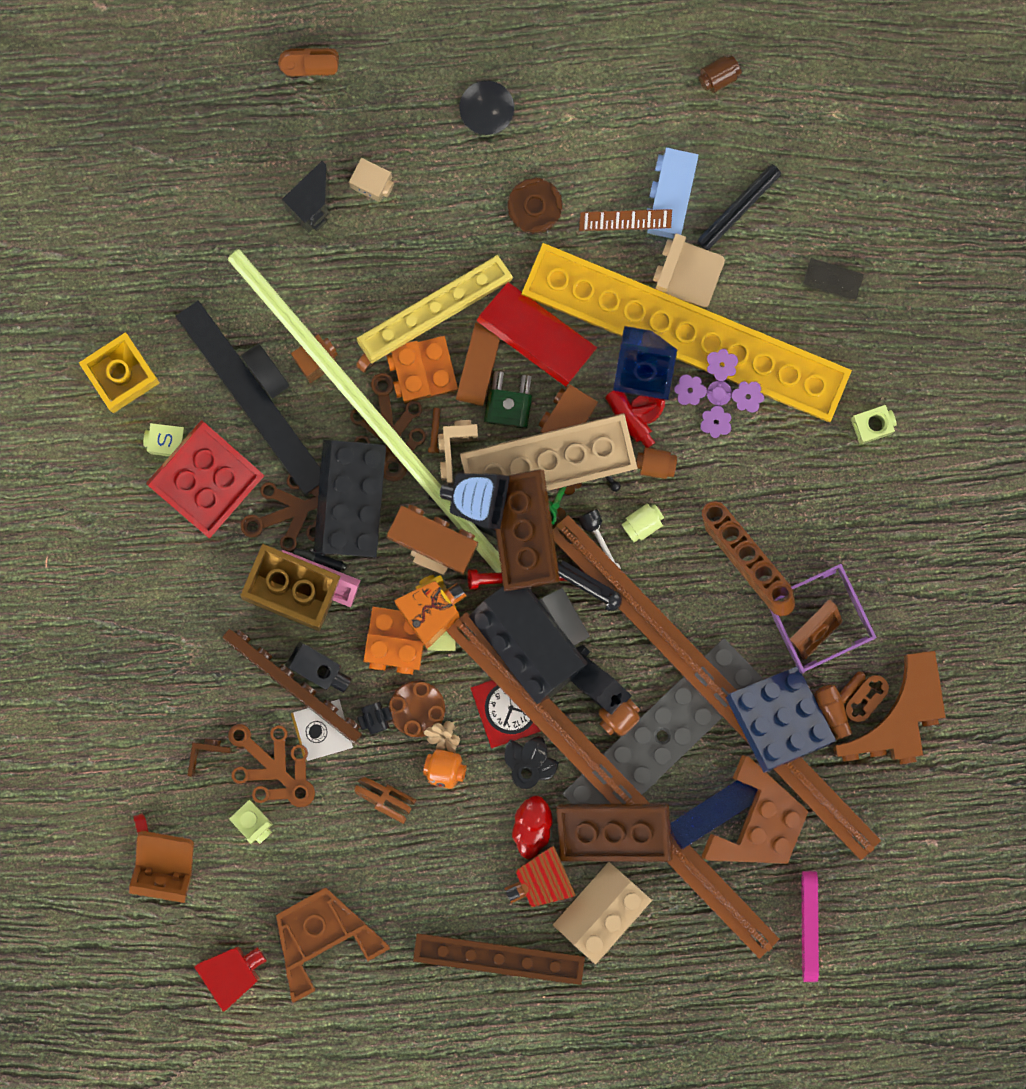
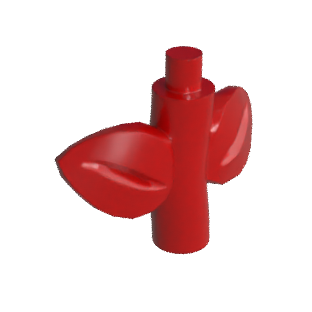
M620 386L604 397L614 415L625 414L629 435L633 437L636 443L641 441L646 448H650L655 444V441L650 436L652 430L647 424L656 421L662 414L665 407V399L656 393H639L630 404Z

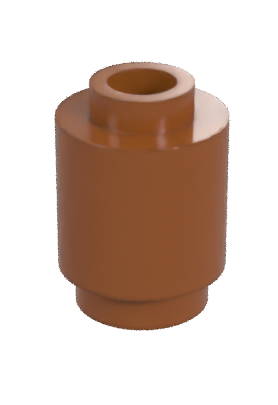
M644 447L643 453L638 452L637 468L640 469V475L662 479L674 477L677 455H671L670 451Z

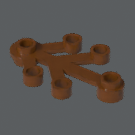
M379 373L373 377L371 387L373 392L378 395L381 416L400 437L411 421L422 414V406L418 401L408 402L405 412L393 426L389 395L394 388L393 380L388 374ZM380 381L388 383L386 390L382 391L377 388ZM411 405L419 407L417 414H411L408 411ZM353 409L350 414L352 423L358 426L361 425L383 442L364 418L360 422L353 419L354 414L358 412L356 409ZM414 428L409 433V440L406 442V445L412 452L417 446L425 442V432L420 428ZM415 432H420L423 438L421 441L415 442L412 439V435ZM360 435L354 440V442H358L364 439L367 443L371 444L369 438L364 435ZM386 445L383 478L396 482L406 475L407 468ZM391 463L398 464L399 469L396 473L389 472L388 466Z
M288 475L287 485L293 490L300 489L298 486L290 484L292 477ZM271 482L264 483L261 486L260 492L265 499H275L289 507L260 518L256 515H248L241 521V531L247 537L256 538L261 535L264 528L293 518L286 535L280 540L281 548L291 552L297 547L296 539L309 511L317 509L319 487L310 492V494L316 497L304 501L278 489ZM267 486H272L274 488L273 495L266 496L264 489ZM316 519L314 524L310 525L306 530L308 539L313 542L315 538L310 537V530L316 528ZM250 522H256L258 524V528L255 532H250L248 530V524ZM286 538L293 539L294 544L291 548L284 547L283 542Z

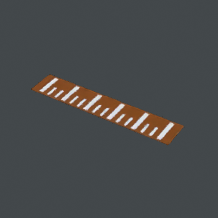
M672 209L580 212L579 231L671 228Z

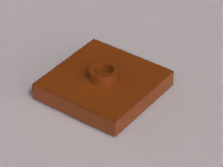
M830 599L790 638L797 655L803 660H806L843 623L837 606Z

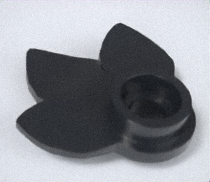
M541 736L530 739L525 743L524 747L513 740H509L505 747V763L512 770L511 776L514 784L521 789L533 788L538 781L549 780L557 771L559 762L555 759L547 758V744ZM521 771H529L531 777L528 779L523 778Z

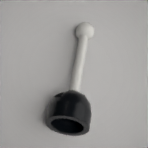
M594 509L577 518L584 530L594 532L603 552L615 563L599 531L602 518L598 509Z

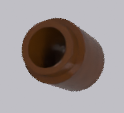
M732 55L728 57L722 56L701 68V75L698 78L704 90H710L712 93H715L735 82L742 72L738 62Z

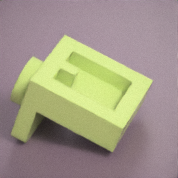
M251 800L247 801L229 818L250 844H253L255 841L260 844L272 833L269 828L273 823Z

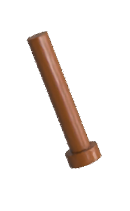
M433 408L431 444L428 448V453L432 454L439 453L437 443L440 408Z

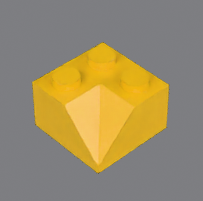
M126 332L79 362L112 413L120 410L160 384Z

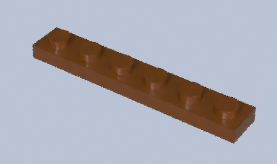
M229 629L222 638L226 643L354 745L362 734L358 731L360 726L349 717L345 720L336 714L339 710L327 699L322 703L314 696L316 691L307 683L298 684L292 679L295 674L283 664L278 668L270 661L273 656L262 647H259L257 650L248 644L251 639L239 629L236 632Z
M417 933L413 962L581 985L585 956Z

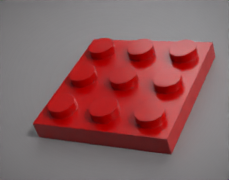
M201 420L146 484L210 539L265 475Z

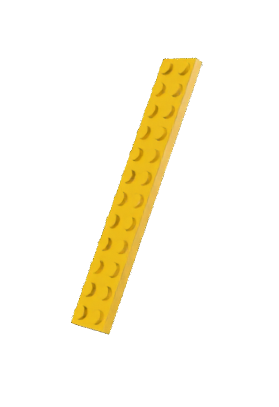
M545 243L540 248L521 294L536 302L708 372L707 367L710 365L707 361L708 355L711 352H719L720 349L724 348L728 351V354H735L738 358V363L735 366V375H728L726 380L737 385L743 381L748 384L758 382L761 386L760 393L764 396L829 423L833 418L852 371ZM720 362L721 366H725L724 362Z

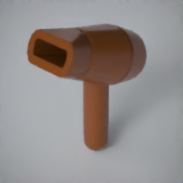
M861 671L852 677L840 693L835 685L823 686L814 693L816 702L836 740L852 734L844 704L865 681L866 675Z

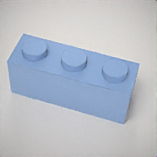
M666 148L665 154L658 156L655 171L660 172L659 181H653L649 198H654V204L652 209L647 208V210L672 209L671 228L648 229V234L674 239L676 233L681 235L698 154Z

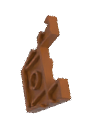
M742 755L733 779L757 788V793L737 843L735 844L710 834L701 858L709 861L788 864L808 810L766 772L764 773L762 768L750 757Z
M327 887L276 915L290 996L293 1003L316 991L303 963L354 936L367 961L390 949V946Z

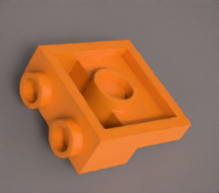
M445 335L420 342L406 343L392 351V354L387 355L390 371L396 370L398 381L393 382L397 398L403 397L404 404L410 401H418L458 391Z
M372 607L364 662L369 663L370 669L385 671L386 666L397 667V673L413 675L414 670L420 671L424 644L399 610Z

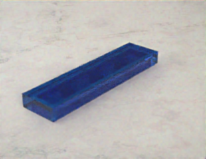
M736 780L670 823L671 834L680 849L682 850L752 805L758 789Z

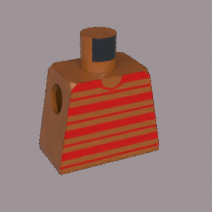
M554 845L516 869L515 872L519 881L504 888L511 903L527 897L531 907L576 896Z

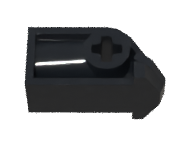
M581 645L576 649L588 664L571 682L612 715L632 695L612 676L586 656L590 651L584 645Z

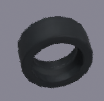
M259 343L241 355L272 399L290 386Z

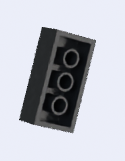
M323 440L314 552L377 557L386 445Z

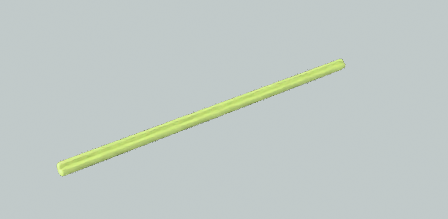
M240 250L233 252L228 257L229 262L459 530L463 529L475 535L474 540L478 542L476 550L496 573L501 572L499 552L474 523L450 513L451 501L441 499L440 483Z

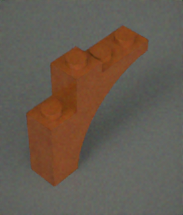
M935 651L904 656V674L901 688L887 715L866 734L844 744L834 745L835 757L842 756L843 762L859 759L860 753L870 752V757L887 755L886 749H890L892 760L899 759L900 764L917 762L916 756H923L918 722L921 721L922 727L938 725V719L946 718Z

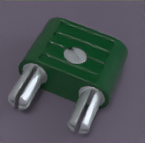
M495 371L492 389H488L484 423L528 429L532 395L529 394L531 376L528 375L526 391L523 393L526 375H522L520 392L518 393L501 390L504 373L501 371L497 390L498 371Z

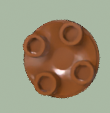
M411 681L400 686L393 694L389 703L393 724L399 731L410 737L426 736L424 731L435 723L441 724L445 716V702L441 693L433 685L424 681Z

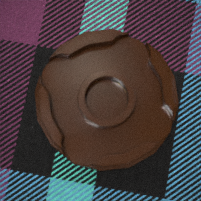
M540 178L525 179L518 183L510 193L507 203L509 217L513 224L523 232L531 234L544 233L553 228L560 219L563 208L562 198L557 188Z

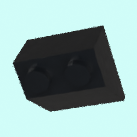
M323 161L282 198L286 211L308 233L313 229L318 231L328 220L326 216L329 215V173Z

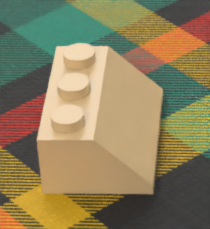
M608 862L554 922L553 926L594 964H597L652 900Z

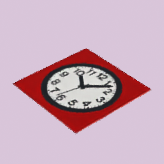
M493 680L471 687L491 749L506 744L509 740L515 741L541 732Z

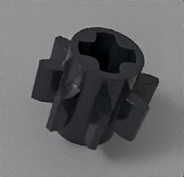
M377 702L361 708L363 716L357 717L361 730L368 728L369 734L373 735L390 728L388 721L392 720L393 717L388 706L382 708L381 702Z

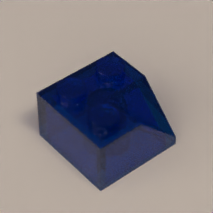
M624 326L613 390L668 400L677 349L651 330Z

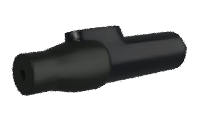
M295 548V555L339 572L347 570V565L343 563L344 561L327 557L325 553L314 552V549L311 548L309 550Z

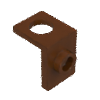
M204 738V744L192 742L187 776H195L199 749L232 754L233 748L220 746L221 741Z

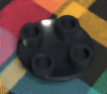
M494 81L474 83L466 89L461 97L459 104L460 116L463 123L476 135L497 134L504 130L513 120L514 101L512 95L503 85Z

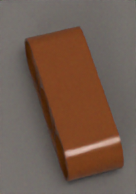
M477 322L474 325L456 400L484 406L501 339Z

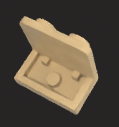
M676 233L673 241L667 240L662 255L667 256L664 267L658 265L653 281L658 282L656 290L698 307L706 308L710 304L725 259L722 255L686 243V237Z
M471 420L454 421L455 426H444V434H438L440 453H445L446 462H440L442 481L453 484L451 443L478 441L477 424H471Z

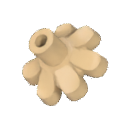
M445 721L443 726L440 723H435L424 731V735L428 736L427 741L430 744L437 743L436 750H446L447 748L448 751L455 752L460 742V737L453 734L455 725L450 721Z

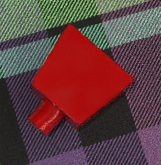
M237 946L204 960L194 967L224 1012L259 980L254 969L265 963L267 959L259 947L244 955L240 947Z

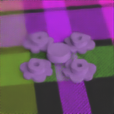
M724 348L720 349L719 352H711L707 357V361L710 364L707 367V371L710 374H714L718 381L711 383L708 389H706L701 384L702 380L700 377L695 376L692 378L690 375L684 374L679 379L680 384H677L674 388V391L679 394L678 401L682 405L689 403L697 405L700 402V398H703L706 394L709 401L716 405L712 407L711 411L703 413L704 420L701 423V430L705 433H710L713 438L719 437L720 434L726 435L731 431V424L729 423L731 415L724 413V409L720 406L728 403L731 396L735 402H738L737 408L739 410L747 409L749 412H756L759 409V403L764 400V395L760 393L761 386L758 382L748 384L743 381L739 384V388L733 392L731 387L724 382L728 375H735V366L738 363L737 356L732 353L728 354V351ZM720 362H724L725 366H721ZM746 394H750L751 398H747Z

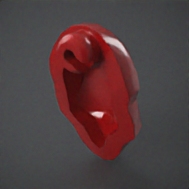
M538 795L525 800L515 814L512 838L517 844L520 855L525 859L534 858L549 843L550 828L553 824L552 813L549 805Z

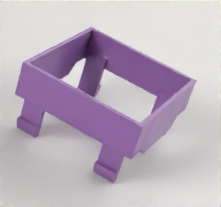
M842 564L794 585L792 589L798 588L819 577L822 580L836 573V569H838L848 595L870 638L867 636L852 642V646L819 662L814 660L802 666L779 616L771 611L777 628L800 673L876 638ZM779 596L775 600L777 601L785 596Z

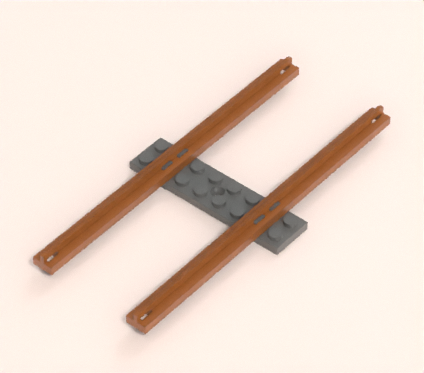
M567 515L553 529L554 542L585 574L620 593L622 603L618 609L683 675L640 718V721L625 736H621L602 754L550 698L537 705L473 623L467 612L446 632L582 773L562 793L571 804H650L642 794L722 717L748 743L726 696L757 683L763 678L725 638L703 656L574 520ZM559 531H561L572 543L570 544ZM464 624L475 634V636L464 626ZM458 628L470 639V641L458 630ZM661 730L665 731L668 735L665 741L657 739V733ZM801 757L773 769L859 860H862L868 853H871L874 847L881 842L873 831ZM670 825L673 859L667 863L760 959L780 939ZM852 836H854L865 848L863 849L862 846ZM751 934L760 942V944H761L763 947H761V946L757 943V941L751 936Z

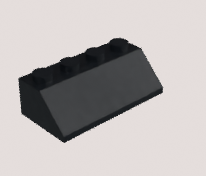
M503 586L485 599L469 616L537 705L556 695L588 664L530 588L504 591Z

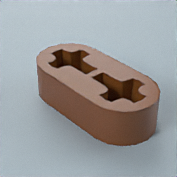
M877 675L868 677L845 704V711L849 720L852 722L865 721L886 697L889 686L883 677ZM879 681L881 683L879 688L882 693H874L869 699L866 696L871 690L869 683ZM864 699L866 701V704L862 707L864 715H856L854 717L851 714L853 712L851 705H858Z

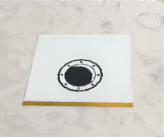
M340 700L331 701L339 709L336 714L345 720ZM309 708L291 713L299 744L305 746L308 750L306 761L353 748L352 742ZM301 748L302 755L304 757L305 751Z

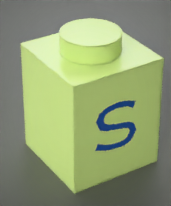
M150 423V430H145L143 446L147 447V452L150 454L170 456L186 438L187 430L184 427Z

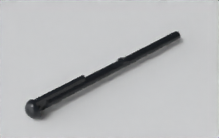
M429 495V498H428V499H429L430 501L436 503V502L431 498V496ZM475 524L478 529L497 539L496 529L485 528ZM563 560L561 564L557 562L559 576L607 604L605 610L615 611L621 606L622 597L619 592L614 591Z

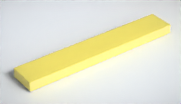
M497 255L357 337V343L372 364L504 286L507 282L512 281L513 276Z

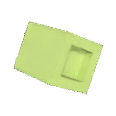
M886 405L854 415L851 418L860 445L891 435L895 432L894 426H897L893 411H888ZM876 417L880 419L882 429L880 431L872 430L868 424L869 418Z

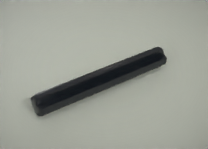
M769 165L698 238V244L703 249L709 250L780 177L781 171L775 165Z

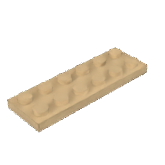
M624 413L460 453L465 474H499L508 476L542 469L545 472L547 491L638 469Z

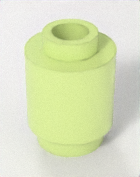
M646 503L626 517V521L621 525L633 542L639 539L642 541L663 526L661 520L664 519V516L656 505L650 507Z

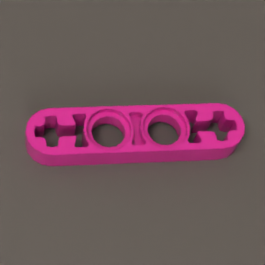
M802 871L803 982H818L817 871Z

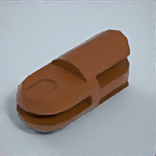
M291 48L281 53L278 65L280 70L288 76L334 75L338 69L339 55L335 49Z
M366 777L358 780L362 786L367 788L355 786L354 790L358 796L375 804L374 809L405 824L407 819L403 815L383 804L409 815L412 808L388 794L411 805H415L417 799L388 784L384 787Z

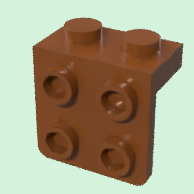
M140 831L137 836L136 863L129 885V893L185 903L192 878L193 840Z

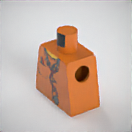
M434 581L396 599L395 604L428 649L459 619V613L453 605L465 598L466 594L458 583L443 592L438 583Z

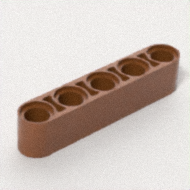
M717 501L707 503L702 509V518L707 533L775 615L786 616L790 614L795 607L791 585L725 505ZM717 516L721 517V518H720L719 520H717V521H711V520H710V519H712L713 517H717ZM731 536H736V537H737V538H736L735 540H733V541H728V540H726L728 537H731ZM746 556L754 557L752 560L749 561L742 560ZM762 576H770V577H771L770 579H768V580H766V581H760V580H758V579H759L760 577H762ZM779 596H786V597H788V598H787L786 600H784V601H776V600H775V599H776L777 597H779Z

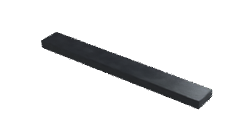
M199 300L177 314L176 319L303 494L306 496L319 487L321 468Z

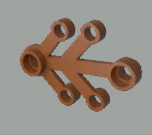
M237 724L231 727L228 733L229 741L234 746H243L266 768L246 769L244 767H237L232 771L233 781L243 784L251 780H279L286 787L268 790L264 786H258L252 792L254 801L264 803L267 800L288 799L296 807H305L312 803L315 797V789L306 780L308 750L305 746L296 745L291 750V757L295 760V779L286 772L285 740L288 737V731L285 727L278 725L273 727L270 732V736L274 741V759L251 739V731L246 725ZM279 728L284 731V737L280 740L274 737L275 730ZM237 730L244 732L245 736L241 741H237L234 737ZM297 748H302L305 751V755L301 759L295 757L294 752ZM238 770H243L246 774L245 779L242 781L237 780L235 777ZM298 788H304L306 791V795L302 799L297 798L295 794ZM259 789H263L266 792V797L263 800H259L256 797V792Z

